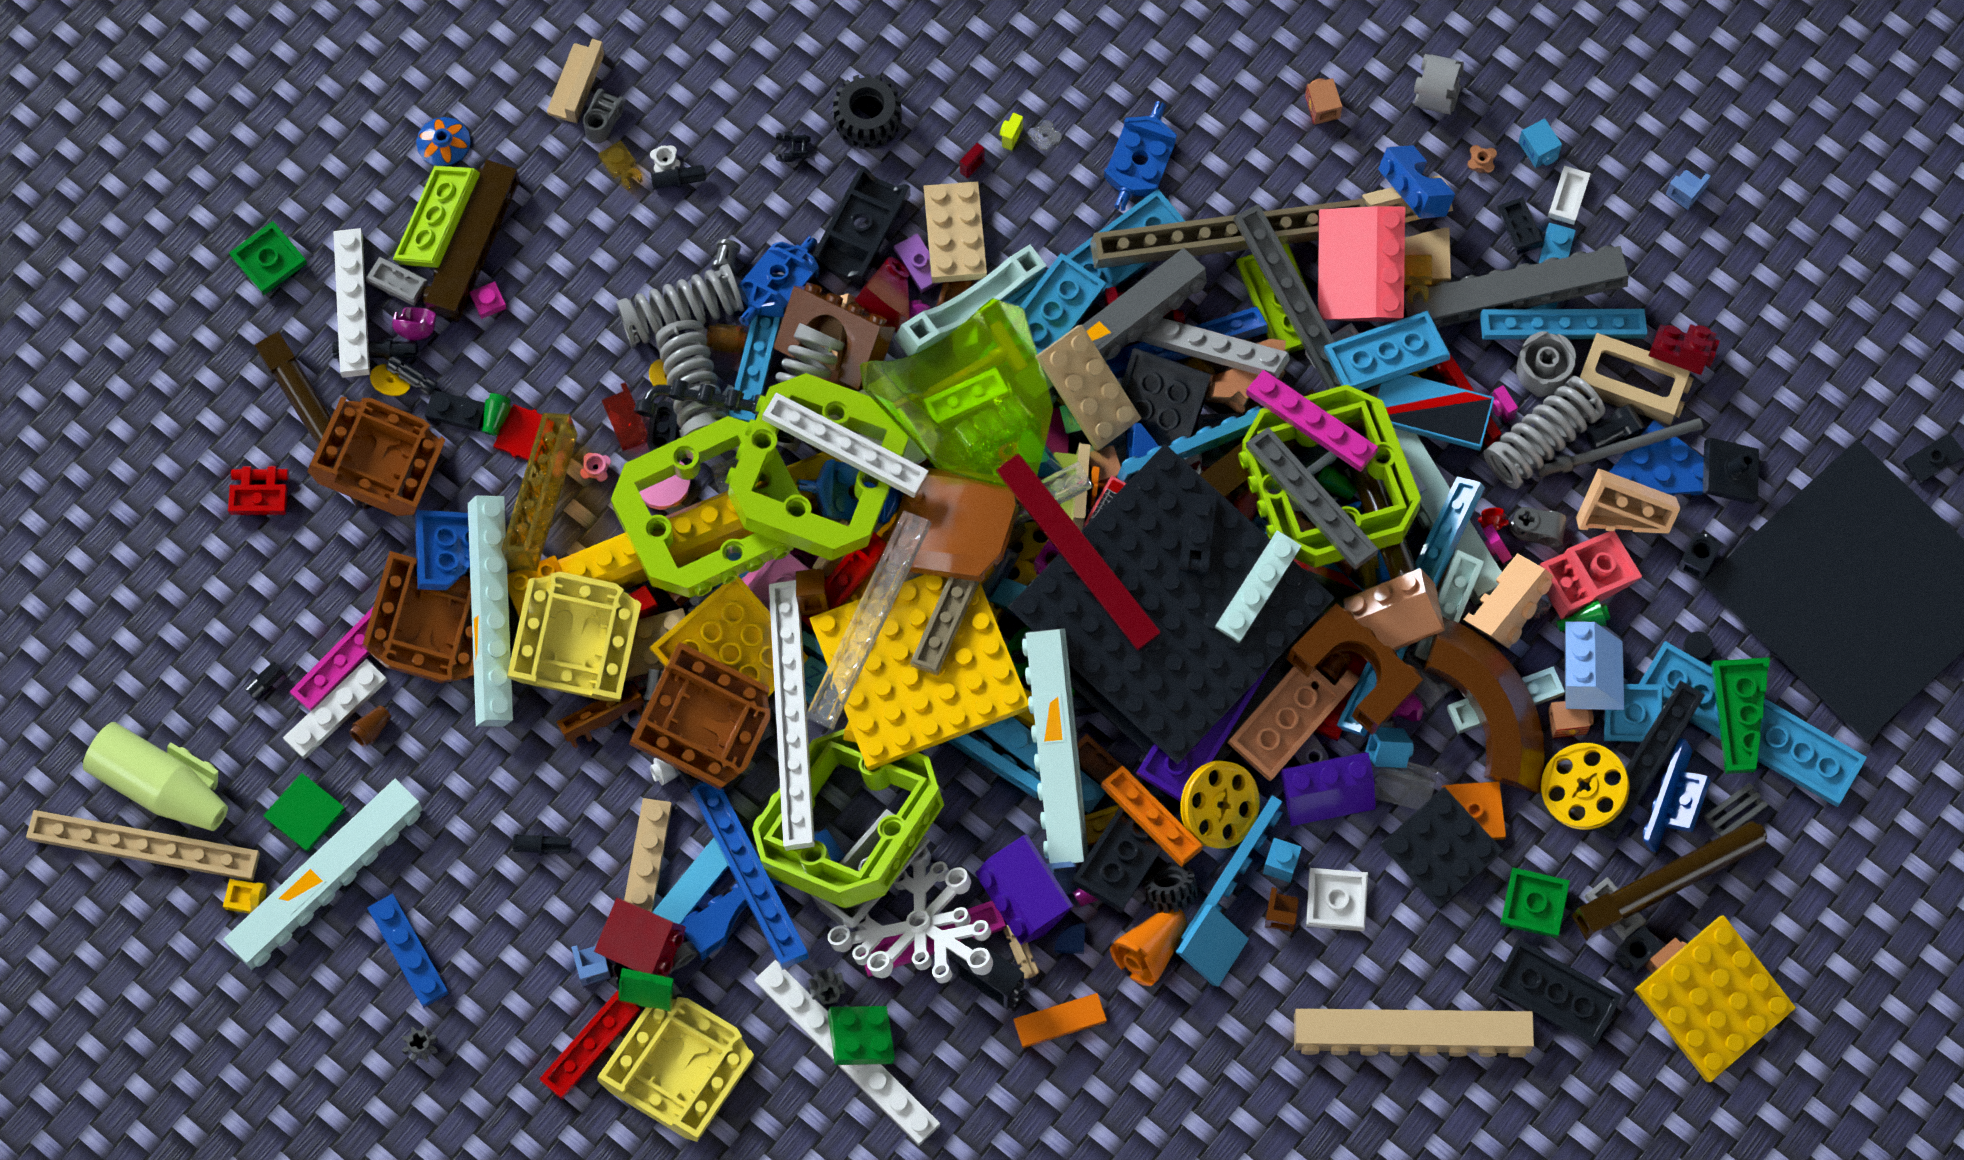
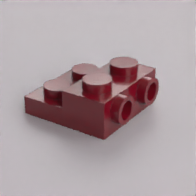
M1660 324L1648 356L1702 375L1705 366L1711 367L1720 340L1715 339L1717 333L1711 332L1709 328L1702 325L1694 326L1690 324L1687 333H1684L1675 326Z

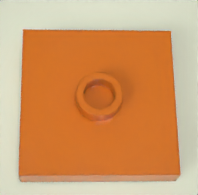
M1499 781L1442 785L1441 789L1445 787L1494 840H1505L1506 833Z

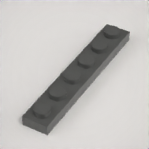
M1269 427L1246 442L1248 451L1355 570L1378 554V548Z

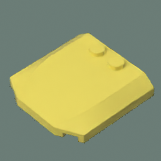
M556 572L551 573L549 576L529 579L507 678L520 683L604 701L620 702L641 603L629 596L616 583L570 573Z
M677 997V999H672L671 1012L654 1008L644 1009L597 1078L598 1082L613 1095L680 1136L698 1142L754 1059V1054L751 1049H748L736 1027L690 999Z

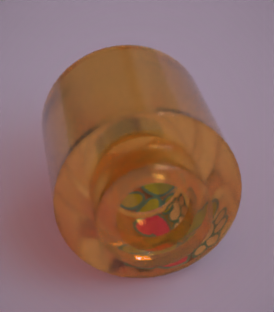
M721 323L709 325L706 335V346L712 347L714 351L740 354L742 349L745 348L748 333L744 331L743 326Z

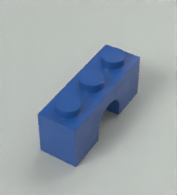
M1414 145L1387 147L1378 168L1382 175L1419 218L1446 217L1455 197V193L1442 178H1428L1422 175L1427 161Z

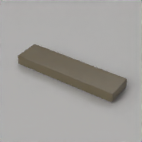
M954 577L948 578L912 657L911 667L938 676L980 582L956 579Z

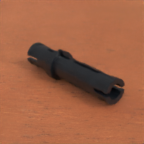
M393 339L368 341L369 358H385L386 361H389L392 356L417 358L418 342L393 341ZM333 341L332 353H335L333 354L334 359L339 358V341Z

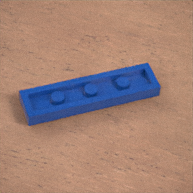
M392 893L367 907L422 1007L425 1008L448 995L449 993L394 894Z

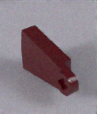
M889 257L854 299L855 302L865 308L870 314H877L886 318L887 324L896 327V333L903 323L910 320L908 269L899 260Z

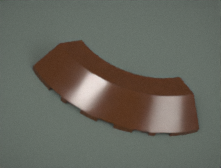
M1442 617L1445 631L1433 635L1424 671L1445 680L1454 688L1460 690L1470 701L1469 704L1475 711L1480 723H1482L1486 737V767L1483 778L1540 794L1541 780L1544 772V740L1540 719L1526 684L1507 658L1489 641L1464 625Z

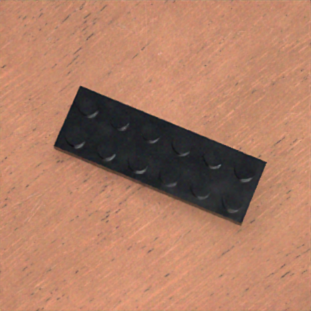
M1139 777L1138 781L1181 822V802ZM1199 792L1193 796L1192 803L1199 794ZM1120 806L1075 874L1071 884L1122 913L1163 848Z

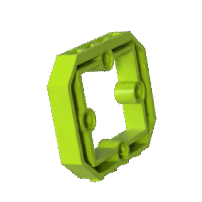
M807 373L770 386L766 396L761 395L755 409V411L759 412L756 420H750L745 435L749 436L746 444H740L735 459L739 460L736 468H730L725 483L729 484L728 496L744 529L830 561L867 547L891 486L860 470L854 487V493L859 502L849 527L811 513V503L802 495H792L783 503L754 492L765 464L771 462L775 457L777 434L780 430L763 421L762 416L777 392L847 429L883 441L882 447L903 457L909 437L892 404ZM830 415H837V416H839L841 419H840V420H833V419H831L829 416H830ZM765 443L768 447L763 449L757 447L756 444ZM871 482L876 487L868 488L863 483ZM799 511L802 513V516L796 517L791 515L790 512Z
M1347 384L1304 396L1344 424L1360 420L1367 440L1378 446V452L1367 464V470L1375 479L1384 481L1393 506L1363 515L1354 507L1344 506L1341 508L1378 549L1402 543L1419 511L1421 496L1384 402ZM1267 408L1260 409L1243 439L1239 460L1242 468L1248 469L1250 475L1248 477V484L1251 492L1257 493L1259 499L1257 501L1258 512L1261 518L1266 517L1268 523L1266 526L1267 536L1272 539L1278 530L1302 545L1294 559L1314 568L1344 560L1345 558L1318 528L1304 532L1300 531L1288 499V494L1246 448V442L1268 427L1282 442L1296 438L1299 444L1306 447H1313L1318 443ZM1382 458L1387 460L1388 462L1379 463L1376 460ZM1275 489L1278 490L1280 493L1270 494L1268 491Z
M727 416L624 464L611 502L613 510L652 586L689 598L695 595L698 597L709 593L712 587L721 583L729 584L735 581L738 575L746 571H757L763 567L764 563L772 559L780 560L794 549L790 545L754 533L741 540L729 539L722 544L720 550L678 569L668 550L674 539L670 521L663 515L651 516L639 493L674 475L684 480L693 479L699 474L702 462L740 446L741 443L746 444L749 436L745 435L749 422ZM765 443L756 444L759 448L764 449L768 447ZM776 448L775 457L771 462L765 464L758 481L767 482L768 486L763 489L755 488L754 492L784 503L788 497L801 494ZM684 458L693 460L688 465H681L679 463ZM799 511L790 512L793 516H802V513ZM657 529L666 531L660 537L651 535ZM732 553H739L742 555L741 558L736 561H731L728 559V556Z
M843 729L815 738L809 744L812 808L815 806L814 798L838 763L860 771L866 786L871 790L880 791L893 784L911 791V794L897 815H888L879 822L877 831L880 840L860 871L831 861L825 845L820 841H815V847L785 850L783 846L780 788L771 796L764 812L756 818L752 830L761 863L768 877L840 907L848 908L885 896L943 808L944 802L928 756L917 752L868 771L858 744L843 740L845 730Z

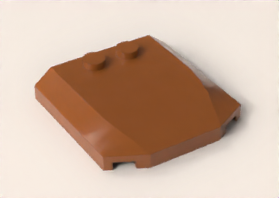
M341 397L307 472L318 484L396 516L414 515L446 439L442 436L439 439L429 430L431 425L424 419L378 400L362 398L361 402L346 401L347 397Z
M923 467L928 470V474L916 496L913 498L905 493L903 494L886 545L885 564L890 570L982 582L986 578L984 574L992 565L997 566L1003 560L1018 513V505L1014 494L1000 477Z
M389 551L362 647L386 668L438 683L473 678L474 661L470 577H461L446 591L418 589L417 559Z
M678 642L638 722L629 745L720 790L744 772L751 761L770 720V709L768 708L769 687Z

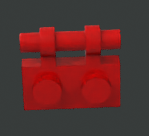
M243 466L242 469L231 470V479L241 480V485H230L228 512L230 515H286L288 488L286 484H277L278 480L289 479L288 469H278L277 466H268L267 469H253L252 466ZM266 480V485H252V481Z

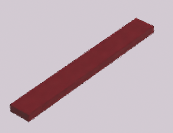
M1017 453L997 468L996 473L1133 647L1138 651L1160 634L1159 629L1022 456Z

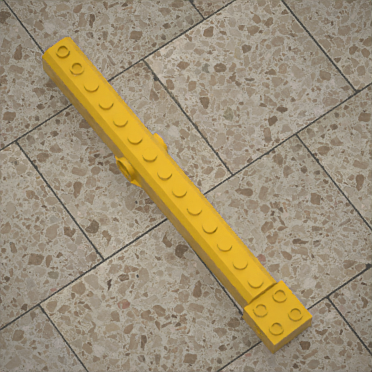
M924 411L904 418L930 453V457L918 465L921 467L927 466L933 458L940 460V446ZM823 451L791 464L786 468L796 485L798 479L816 480L820 469L827 460L843 461ZM764 481L758 482L756 488L763 489L768 486V483ZM855 485L849 487V495L854 492ZM728 491L665 516L671 523L674 535L673 543L668 550L677 568L693 562L698 557L702 558L720 550L722 544L729 539L741 540L754 534V532L744 529L728 496ZM799 491L811 503V513L817 511L815 495H812V492ZM657 529L651 535L660 537L666 531ZM625 533L558 561L554 555L507 575L508 594L519 620L528 580L531 578L537 579L549 576L551 573L565 572L616 583L624 590L649 580Z

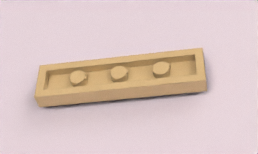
M643 798L624 900L653 912L672 803Z

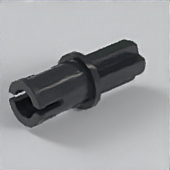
M703 165L680 169L678 166H675L673 170L651 172L654 190L677 185L678 188H681L683 184L705 181L707 177Z
M540 833V835L514 834L513 852L539 853V856H543V853L569 854L572 848V841L569 837L545 836L544 833Z

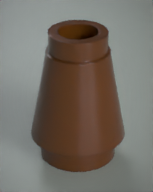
M379 705L376 709H373L354 722L349 734L362 747L373 744L391 718V714L386 708Z

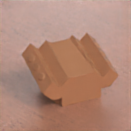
M1268 339L1256 344L1285 351L1286 340ZM1232 367L1227 368L1222 373L1213 375L1205 402L1225 404L1236 413H1246L1254 407L1261 406V404L1246 395V389L1258 375ZM1284 370L1281 372L1280 376L1278 377V380H1280L1281 382H1282V377H1283L1284 374H1285V371H1284Z

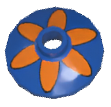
M442 117L426 123L419 131L416 143L418 153L424 161L432 166L448 167L463 160L469 152L471 141L469 132L464 124L453 118ZM440 136H447L443 141L438 140Z

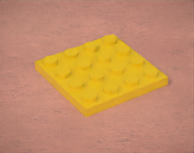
M739 576L729 584H722L649 647L660 662L666 666L678 642H681L768 686V696L775 691L771 615L769 610ZM803 651V658L805 663L809 657Z
M1724 915L1715 919L1634 989L1706 1082H1712L1796 1008Z

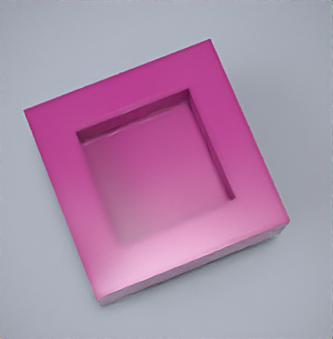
M495 281L469 292L481 319L507 309Z
M1504 385L1493 391L1492 397H1494L1492 410L1496 416H1501L1504 422L1507 423L1515 418L1518 407Z
M1491 524L1482 529L1488 539L1484 541V544L1492 556L1497 554L1502 563L1511 559V554L1493 525Z

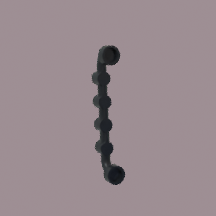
M673 379L672 385H656L651 387L645 393L642 400H636L634 413L637 415L655 418L658 404L654 403V400L658 396H669L679 401L690 400L706 406L717 405L732 411L744 410L758 415L759 412L755 411L761 394L755 395L754 401L743 399L744 393L738 390L729 389L725 396L716 394L717 388L711 385L701 384L698 391L688 389L689 383L687 381ZM781 429L777 434L778 442L788 444L794 442L795 436Z

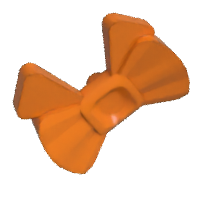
M1093 466L1091 472L1092 485L1087 495L1088 503H1091L1090 508H1093L1095 505L1097 489H1104L1105 487L1104 483H1098L1100 467Z

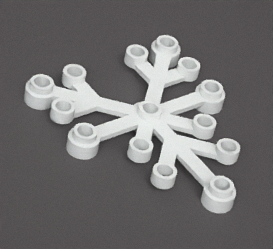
M927 846L910 864L913 867L914 879L909 877L908 873L904 870L893 883L896 889H906L914 894V911L907 916L906 921L882 926L871 919L867 913L863 917L866 920L857 924L856 929L858 931L850 932L846 926L840 925L831 929L828 934V941L832 948L839 952H846L851 949L853 944L863 942L862 945L857 946L853 950L852 955L857 964H867L872 975L879 978H886L891 974L893 962L913 940L915 953L912 956V961L915 967L919 970L929 968L932 959L927 952V936L934 940L935 966L932 969V974L938 983H946L952 977V971L947 965V949L967 961L972 972L975 974L985 975L991 971L993 966V959L988 950L985 948L972 950L958 941V939L973 936L979 941L989 938L991 929L986 921L979 920L974 924L968 925L971 917L968 911L962 907L952 912L939 914L956 894H964L969 890L971 879L967 871L961 867L953 868L949 871L947 865L939 861L931 866L930 872L926 875V867L931 860V854ZM937 881H945L947 887L926 909V892ZM953 923L957 927L947 930H940L939 928H937L939 926H944ZM903 934L887 952L878 951L873 954L871 953L883 938Z

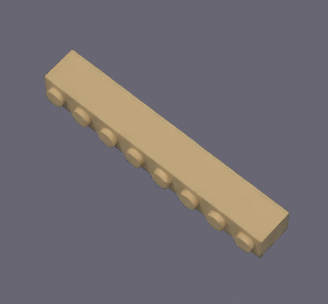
M1296 1009L1294 1014V1050H1301V1053L1305 1055L1319 1054V1051H1331L1333 1055H1347L1349 1051H1360L1361 1055L1372 1056L1377 1055L1378 1051L1390 1052V1055L1404 1056L1408 1052H1420L1421 1056H1435L1437 1052H1449V1055L1454 1057L1466 1056L1467 1053H1479L1481 1057H1493L1497 1053H1508L1510 1057H1524L1526 1053H1531L1534 1047L1533 1011Z

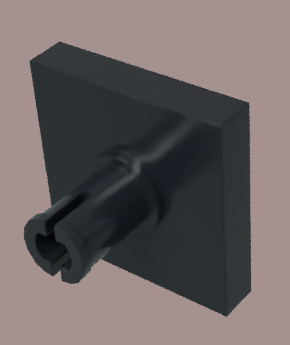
M1715 438L1705 440L1703 493L1748 504L1757 502L1759 449Z

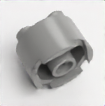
M1425 54L1421 67L1424 70L1422 78L1418 77L1415 83L1414 93H1416L1414 106L1451 115L1460 93L1461 85H1459L1460 77L1458 76L1463 77L1464 62L1433 54Z
M1542 331L1530 336L1524 342L1516 364V373L1520 383L1537 397L1553 395L1555 390L1560 386H1565L1566 381L1572 376L1576 359L1573 345L1566 337L1560 334L1555 335Z

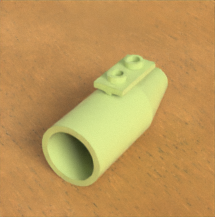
M111 722L97 734L86 752L83 761V770L156 815L214 831L220 826L227 814L228 806L212 791L218 785V770L209 762H203L183 747L179 748L170 743L167 746L166 753L120 724Z

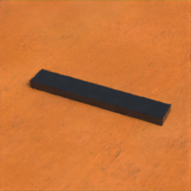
M1679 681L1625 768L1630 788L1623 810L1613 821L1593 830L1615 842L1705 697L1703 693L1683 681ZM1607 798L1599 811L1602 813L1611 811L1614 805L1613 801Z

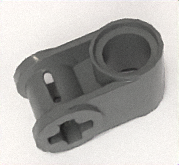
M602 88L596 91L591 105L583 118L585 135L590 142L602 143L608 138L616 121L623 113L626 103L624 97L617 98L609 95ZM596 124L601 125V126L598 127V128H592V127H591V126L596 125Z
M1522 507L1516 511L1514 519L1511 521L1509 526L1510 533L1515 539L1520 541L1538 543L1547 547H1559L1563 545L1566 516L1555 511Z

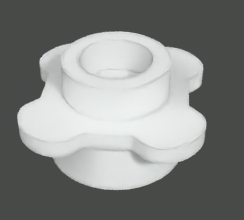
M660 146L651 151L650 157L654 160L655 172L673 170L675 166L680 167V161L676 159L675 155L677 150L674 146Z

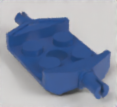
M1156 101L1150 116L1128 117L1124 120V127L1108 167L1104 170V178L1112 187L1119 191L1118 199L1114 205L1118 210L1121 205V211H1125L1129 198L1133 196L1147 197L1158 189L1177 139V134L1161 121L1166 108L1164 103H1161L1160 106V102ZM1137 155H1143L1148 161L1143 165H1137L1132 159Z
M808 236L801 246H793L782 241L773 244L737 287L741 299L748 307L739 318L743 325L745 323V326H749L751 321L759 314L762 316L784 317L793 287L805 286L812 276L818 278L819 266L815 258L809 254L814 246L817 245V240L814 237ZM783 272L785 275L773 277L771 274Z
M830 459L824 463L816 480L798 479L796 485L799 486L796 487L798 491L812 492V495H815L818 510L823 517L852 520L859 500H853L849 496L848 490L851 485H855L857 474L860 470L845 462H836L835 459ZM871 482L863 483L868 488L876 487ZM891 486L877 523L885 524L890 522L898 504L901 503L904 494L902 491Z

